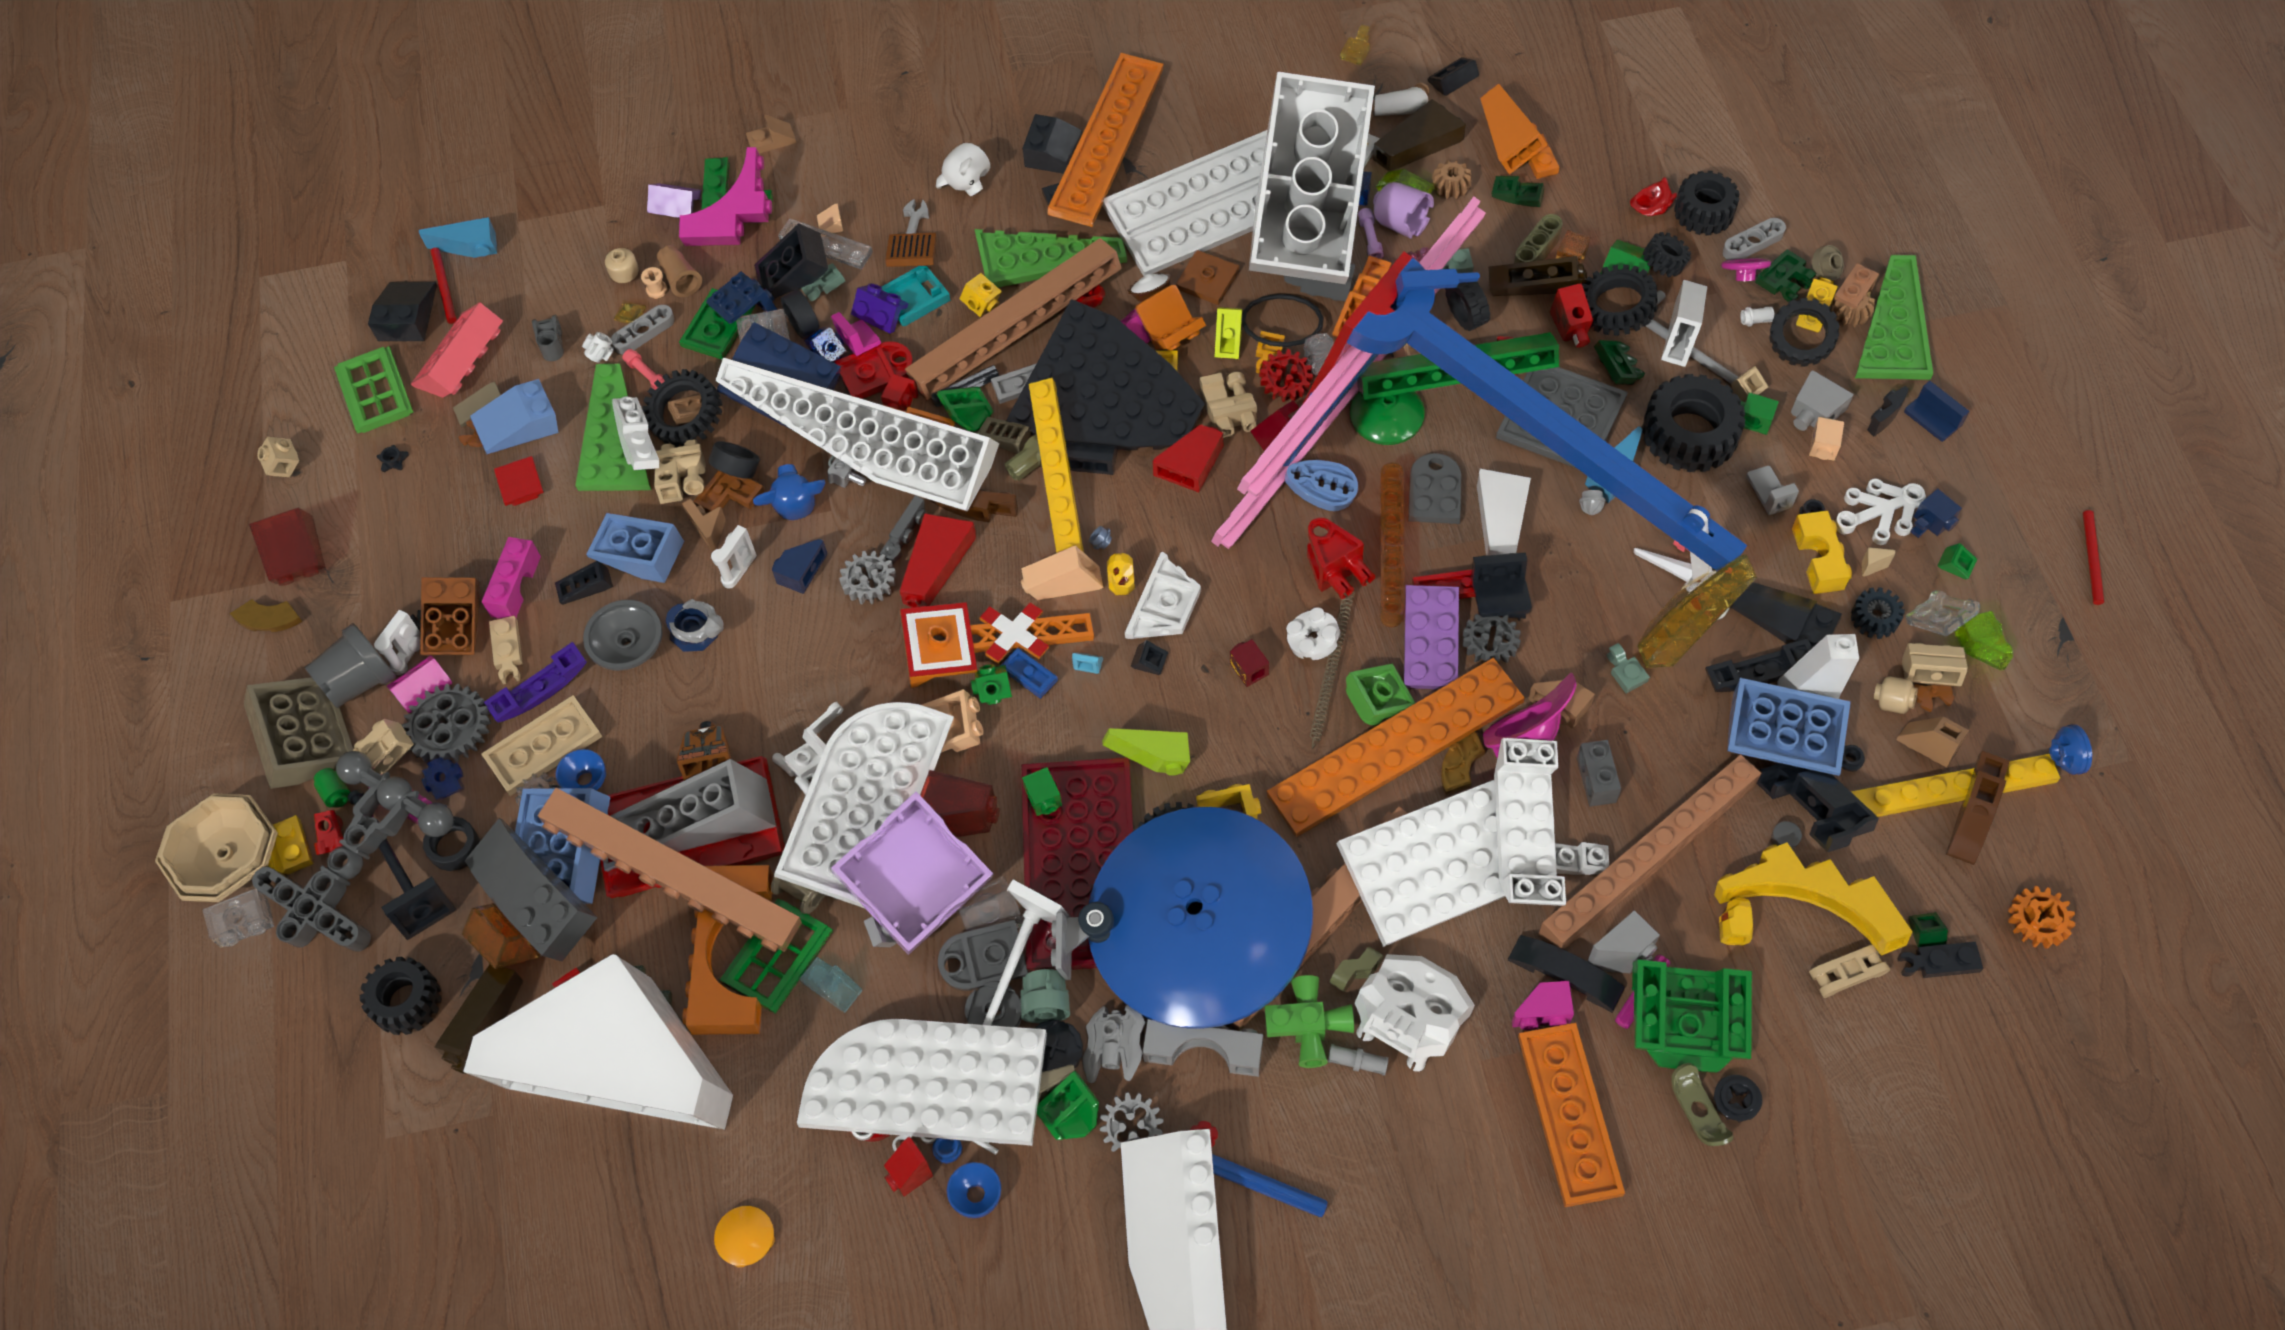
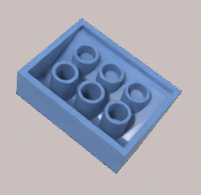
M1740 678L1733 693L1727 751L1839 776L1841 774L1850 701Z
M558 788L605 814L608 813L610 796L592 788ZM523 789L515 833L584 904H593L600 859L590 853L591 848L585 845L579 848L566 840L568 836L558 832L557 835H554L542 827L544 823L540 820L538 814L554 789Z

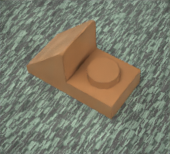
M764 115L767 127L746 133L750 147H756L759 154L797 143L790 123L769 115Z
M691 499L682 503L687 517L711 551L716 550L726 522L722 508L718 507L706 514L702 506L696 507Z

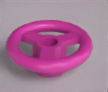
M1759 258L1733 259L1721 263L1723 269L1736 270V281L1756 280V269L1768 268L1771 265L1770 260Z

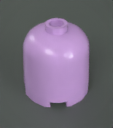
M1392 182L1385 185L1374 196V216L1381 225L1412 239L1413 235L1418 237L1426 228L1430 220L1426 216L1429 207L1433 208L1434 200L1432 195L1402 183Z

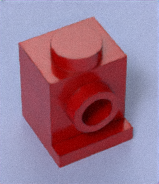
M893 374L881 395L882 404L905 411L907 407L911 406L913 398L917 399L918 397L915 380Z

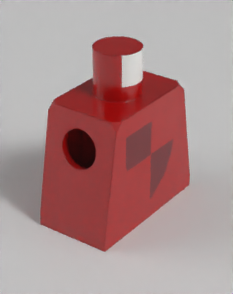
M1580 283L1558 289L1550 309L1553 321L1563 341L1574 340L1577 348L1584 347L1590 343L1588 331L1593 318L1583 286Z

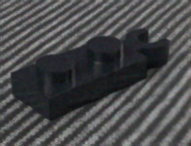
M1976 941L1919 947L1916 950L1917 956L1911 952H1903L1897 958L1898 961H1907L1911 965V968H1904L1901 972L1902 976L1906 977L1914 975L1916 971H1921L1923 978L1980 973L1984 969Z

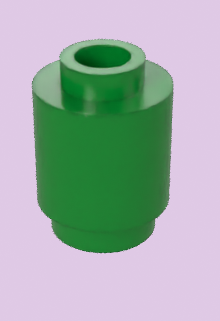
M325 768L315 774L313 778L314 787L327 807L339 808L347 803L350 790L339 778L336 771L332 768Z

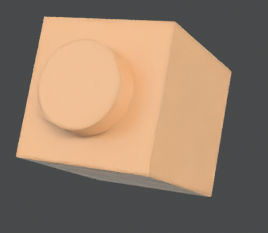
M1818 417L1812 432L1809 456L1835 461L1841 447L1844 422Z

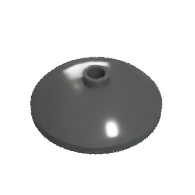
M635 600L615 601L599 609L590 618L584 630V647L592 661L605 669L616 671L632 669L646 662L656 652L662 639V624L656 612L647 604Z

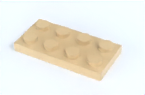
M574 695L481 753V755L511 796L558 766L559 762L567 754L586 748L600 739L602 735Z

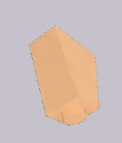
M1077 546L1070 547L1021 568L1023 575L1021 580L1022 587L1027 594L1029 593L1037 600L1104 588L1099 565Z

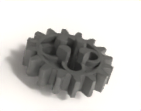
M1475 614L1474 622L1468 620L1462 637L1464 639L1462 645L1463 647H1468L1466 654L1468 656L1475 654V662L1483 659L1485 663L1494 657L1498 664L1501 659L1503 662L1508 663L1510 656H1516L1521 642L1519 639L1521 632L1520 630H1515L1517 623L1515 621L1508 623V615H1505L1503 618L1499 616L1481 618L1478 614ZM1491 626H1496L1492 651H1487Z

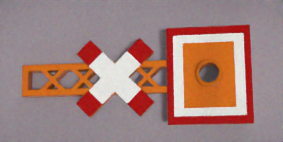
M967 602L900 609L911 688H916L934 677L976 673L975 653L985 652L987 657L999 664L1011 649L1023 648L1040 659L1049 649V645L1093 641L1094 638L1090 613L1039 618L1043 614V610L1031 602L1014 621H1011L989 606L979 619L985 624L970 625ZM1085 623L1086 632H1076L1072 629L1074 624ZM1054 626L1060 632L1057 635H1051L1046 630L1048 627ZM997 632L1001 634L998 639L994 637ZM977 634L983 639L979 643H973L972 635ZM936 635H941L945 638V640L938 641L935 640L933 637Z

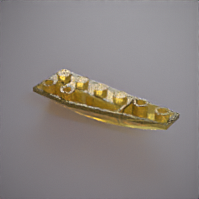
M1747 554L1740 555L1677 592L1650 621L1637 645L1646 668L1673 667L1754 582L1757 576Z

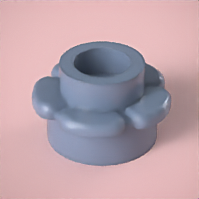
M1099 526L1093 531L1089 542L1093 545L1094 549H1105L1110 544L1112 537L1110 536L1111 530L1109 528L1105 529Z

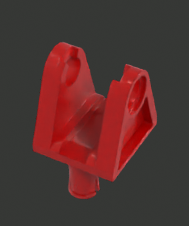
M1316 518L1309 523L1308 538L1310 543L1307 545V557L1321 592L1332 586L1340 599H1345L1344 593L1350 596L1354 591L1353 586L1345 579L1346 577L1353 574L1363 587L1367 586L1366 580L1370 584L1375 579V574L1363 562L1364 544L1361 540L1326 518ZM1320 526V528H1325L1328 533L1325 536H1317L1313 531L1316 527Z

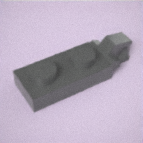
M916 495L914 496L890 532V538L880 552V555L884 554L886 560H891L892 564L901 557V547L904 543L908 544L914 533L913 529L917 523H922L924 514H926L924 499Z

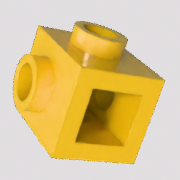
M980 273L965 284L959 299L970 310L974 311L979 317H982L987 312L998 307L1000 303L998 299L1002 291Z

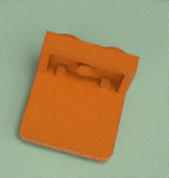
M1169 285L1136 305V311L1156 350H1174L1181 345V340L1196 337L1200 334L1199 330L1206 326L1202 317L1192 318L1176 285Z

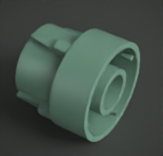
M1050 969L1036 970L1023 977V990L1020 991L1021 1018L1024 1021L1040 1024L1051 1019L1062 1021L1070 1016L1069 993L1066 990L1065 980L1058 971Z

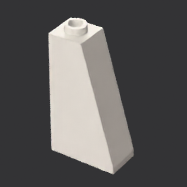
M1683 280L1675 302L1661 360L1686 366L1702 325L1707 286Z
M1480 469L1477 492L1486 555L1516 553L1531 478Z
M1855 634L1826 635L1778 679V686L1839 699L1859 661Z

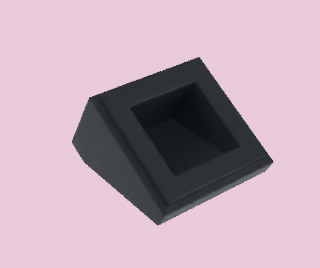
M1146 640L1138 645L1131 667L1160 675L1168 651Z

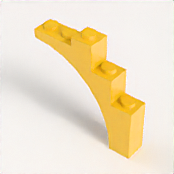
M1788 842L1779 846L1771 845L1762 852L1759 865L1755 863L1745 868L1742 872L1734 875L1730 873L1721 877L1717 882L1714 894L1720 904L1732 901L1737 897L1755 896L1787 897L1809 902L1829 910L1849 922L1873 944L1881 956L1907 946L1913 932L1875 876L1865 880L1860 878L1848 885L1831 859L1822 863L1819 861L1811 863L1805 869Z

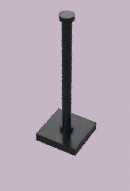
M360 789L353 790L348 795L349 802L352 805H356L364 795V792ZM387 838L379 845L378 848L404 892L381 908L406 940L411 939L457 910L432 876L417 886H413Z

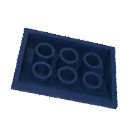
M753 322L732 358L733 361L830 390H834L840 378L841 366L756 322ZM719 384L717 392L787 427L763 410Z

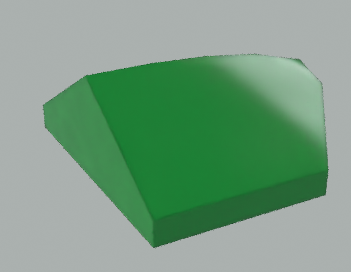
M1617 239L1611 246L1602 268L1607 267L1609 271H1612V265L1618 264V270H1622L1623 264H1628L1630 271L1633 266L1639 267V272L1644 269L1648 273L1651 266L1649 267L1647 265L1648 261L1644 260V248Z
M980 387L937 392V396L950 418L967 431L975 432L980 430L987 417H990L994 412Z
M1073 1071L1037 1105V1115L1056 1140L1081 1138L1087 1136L1097 1126L1099 1101L1079 1074Z

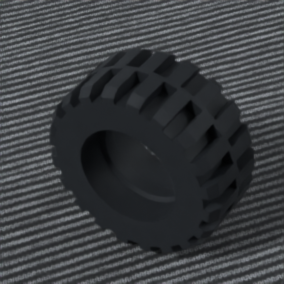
M1685 374L1683 378H1680V376L1670 379V382L1665 381L1659 385V388L1653 392L1648 402L1642 426L1645 444L1648 447L1650 446L1649 451L1655 457H1660V462L1665 465L1671 464L1673 469L1679 471L1682 468L1687 469V472L1694 473L1696 470L1701 472L1710 471L1711 466L1718 468L1723 465V462L1728 461L1734 451H1736L1745 426V410L1740 405V398L1737 394H1732L1733 390L1728 385L1723 386L1721 381L1716 378L1713 380L1708 379L1707 375L1700 374L1699 377H1696L1693 374ZM1680 414H1695L1710 422L1714 430L1705 433L1691 432L1680 427L1673 417Z

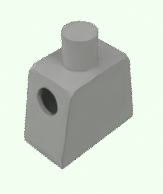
M1812 370L1791 410L1792 415L1796 416V419L1793 421L1794 426L1801 431H1805L1810 425L1815 427L1818 417L1836 420L1848 409L1854 394Z

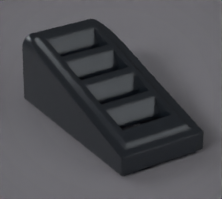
M595 561L555 582L559 602L564 605L606 591L613 587L609 569L603 563ZM567 586H570L571 592L569 593L566 588Z

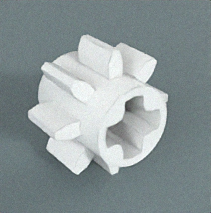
M596 332L594 336L589 333L582 345L586 349L584 352L586 357L594 362H600L602 358L608 361L614 350V347L610 346L612 340L600 332Z

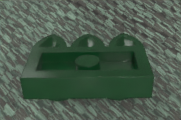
M1599 340L1595 344L1594 348L1599 355V359L1605 365L1610 378L1615 384L1633 385L1637 380L1644 377V371L1632 367L1638 360L1625 354L1630 350L1628 345L1619 341Z

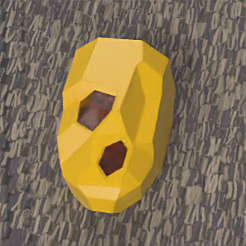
M1125 553L1110 556L1107 561L1109 590L1115 595H1128L1135 589L1133 558Z
M1737 897L1727 903L1726 911L1719 917L1721 943L1726 945H1745L1752 940V907L1748 899Z

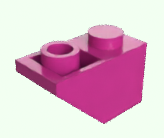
M1569 981L1539 983L1514 1013L1512 1027H1520L1522 1030H1533L1542 1025L1555 1027L1570 1024L1574 1011Z

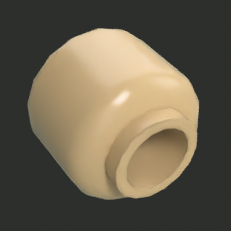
M614 249L605 258L606 269L613 281L628 283L638 275V263L634 254L629 249Z
M1889 676L1884 679L1882 684L1877 683L1874 699L1879 700L1881 710L1905 714L1909 708L1914 709L1918 688L1913 686L1911 680Z

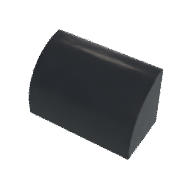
M1066 442L1070 471L1114 474L1118 452L1117 446Z

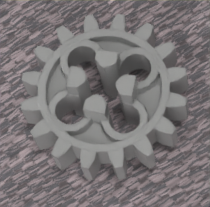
M862 551V557L858 558L854 554L852 555L853 562L845 561L846 569L840 570L842 577L839 579L844 594H849L852 601L859 598L860 604H863L866 599H869V602L874 604V598L878 597L882 601L884 600L883 593L891 594L890 586L896 585L894 579L896 572L892 561H887L884 554L877 557L876 551H873L870 556H867V553ZM861 567L866 568L870 580H873L875 588L870 587L866 575H863Z
M1126 1092L1125 1100L1122 1101L1116 1095L1114 1097L1116 1103L1114 1106L1108 1103L1105 1105L1109 1114H1101L1100 1119L1107 1122L1106 1125L1100 1126V1131L1108 1133L1103 1141L1104 1143L1113 1142L1111 1148L1113 1152L1121 1148L1122 1142L1117 1139V1134L1126 1129V1123L1123 1120L1118 1121L1114 1117L1115 1112L1118 1110L1124 1111L1126 1118L1132 1120L1135 1117V1110L1139 1107L1144 1108L1146 1115L1137 1120V1126L1140 1129H1147L1149 1131L1148 1137L1163 1134V1131L1157 1128L1158 1124L1163 1123V1118L1155 1117L1160 1108L1157 1106L1151 1109L1152 1099L1149 1097L1145 1102L1141 1101V1093L1139 1092L1135 1099H1132L1130 1093ZM1131 1129L1128 1132V1139L1124 1142L1141 1138H1139L1135 1129Z

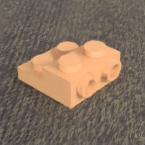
M963 689L922 704V706L954 716L941 752L949 749L959 752L980 744L979 736L983 735V727L976 717V713L980 711V705L976 697H973Z

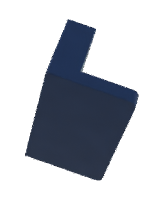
M1931 381L1922 387L1918 398L1904 410V413L1941 442L1945 441L1962 427L1970 412Z

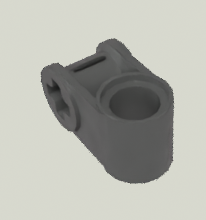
M552 315V318L545 320H532L536 342L543 358L546 361L559 360L563 356L564 350L561 338L562 330L557 315Z

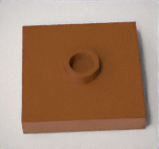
M1197 250L1176 282V286L1179 291L1219 305L1238 274L1239 265Z

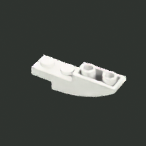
M622 397L612 399L617 430L627 464H632L634 470L659 468V458L648 434V422L638 398Z

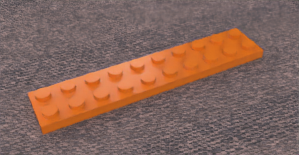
M1120 53L1048 206V215L1093 227L1104 198L1107 196L1160 79L1164 64Z
M1493 657L1267 790V796L1294 835L1298 837L1524 703L1525 697Z

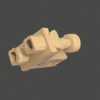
M1233 372L1225 379L1228 389L1234 392V396L1231 397L1227 396L1221 373L1200 377V393L1212 426L1223 432V438L1232 436L1235 426L1242 425L1243 430L1246 432H1250L1256 427L1257 405L1253 395L1246 393L1243 388L1246 385V380L1242 372Z
M688 440L684 443L683 447L677 448L671 443L662 445L661 450L656 451L659 458V468H655L654 482L660 504L683 500L681 477H686L683 481V489L687 494L698 495L702 493L704 481L699 474L705 473L706 462L697 440Z

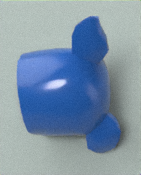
M793 464L778 467V478L772 483L770 491L756 496L753 499V503L757 506L772 504L775 512L783 519H802L812 512L815 506V494L821 493L825 486V480L809 482L805 477L798 474Z

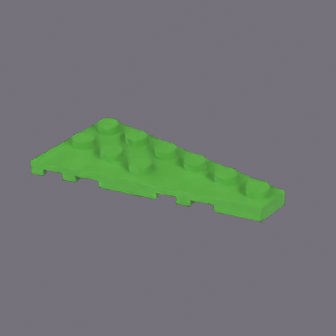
M975 229L984 275L997 287L1038 280L1099 238L1117 251L1120 263L1127 262L1122 238L1093 236L1091 239H1080L1078 235H1069V238H1064L1048 233L1019 232L1015 235L1005 234L1004 231L995 230V233H983L982 229Z
M1891 255L1855 378L1931 380L1933 368L1916 255Z
M596 364L575 485L578 491L651 490L647 469L634 470L632 464H627L617 430L612 399L628 397L626 382L620 364Z

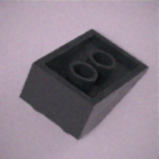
M1035 114L1022 148L1025 167L1064 174L1084 131L1059 118Z
M800 223L754 264L758 283L762 286L763 290L767 289L774 298L814 283L829 270L821 233Z
M389 282L373 303L368 325L377 341H425L437 283Z

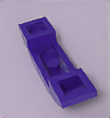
M573 642L551 656L554 662L511 691L505 687L484 701L498 723L521 715L546 701L566 686L581 671L587 661Z

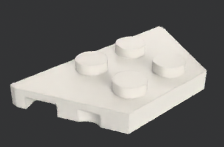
M1161 552L1125 631V638L1127 639L1183 634L1200 595L1201 586L1193 578H1189L1181 567H1176L1168 560V555L1164 552Z

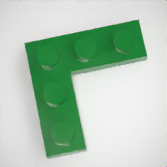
M728 157L705 159L701 210L713 205L728 192L730 164ZM763 190L768 199H771L773 207L772 190Z

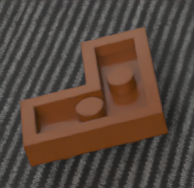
M718 470L705 486L703 492L693 502L696 507L701 505L706 513L718 507L723 509L730 499L751 509L754 506L753 499L764 493L765 490L763 485L751 479L738 478Z

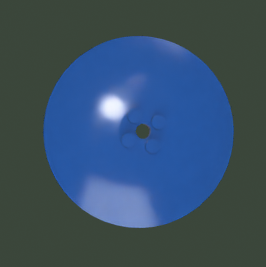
M1193 807L1181 809L1154 818L1137 828L1109 855L1095 880L1089 903L1101 902L1107 905L1114 917V924L1106 941L1094 943L1089 940L1095 964L1111 990L1125 1004L1146 1018L1165 1025L1187 1029H1204L1230 1024L1250 1016L1270 1003L1284 990L1301 966L1309 946L1313 927L1312 893L1305 871L1295 852L1279 834L1266 824L1249 815L1225 808ZM1193 902H1200L1203 904L1201 912L1196 915L1189 914V905Z

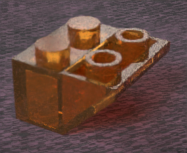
M494 903L471 909L462 935L494 969L540 957L541 954Z

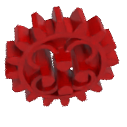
M1280 349L1277 350L1276 356L1269 354L1268 361L1263 360V369H1260L1259 377H1261L1260 386H1266L1265 394L1272 392V399L1274 400L1281 396L1282 402H1285L1286 397H1290L1294 401L1296 395L1302 398L1304 390L1309 391L1311 385L1309 382H1312L1313 374H1311L1312 365H1306L1307 358L1300 359V352L1298 351L1291 355L1290 349H1287L1286 354H1282ZM1288 364H1294L1291 367V373L1286 376L1284 387H1278L1281 384V378L1286 375Z

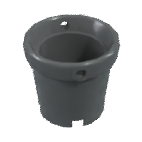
M354 623L342 630V637L310 662V664L305 666L307 672L336 708H339L377 684L386 685L396 678L393 671Z

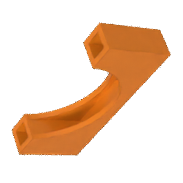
M769 865L705 866L772 902L771 883L774 874ZM704 909L701 913L694 910L697 925L696 928L692 929L691 934L694 953L690 954L688 961L691 980L686 982L685 992L688 998V1007L683 1009V1024L686 1025L692 1035L760 1034L762 1006L757 997L742 996L729 991L715 979L711 961L713 945L724 925L715 921L712 918L713 914Z

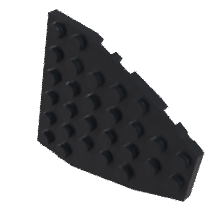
M1071 299L1006 421L1030 427L1031 435H1037L1029 384L1053 378L1057 390L1065 442L1117 446L1118 450L1127 451L1138 450V448L1153 447V450H1161L1172 446L1195 428L1205 409V403L1168 361L1116 317Z

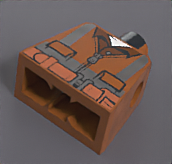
M704 721L699 725V729L684 733L677 757V763L684 781L732 759L723 727L720 725L715 726L710 721Z

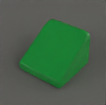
M1958 543L1944 550L1937 566L1966 580L1969 579L1977 558L1961 543Z

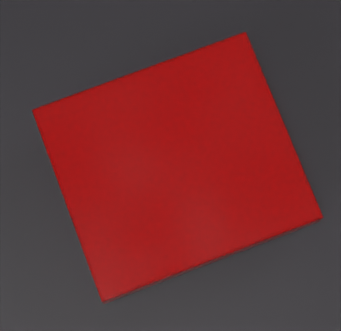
M532 456L494 468L505 506L510 504L516 506L534 500L544 493Z

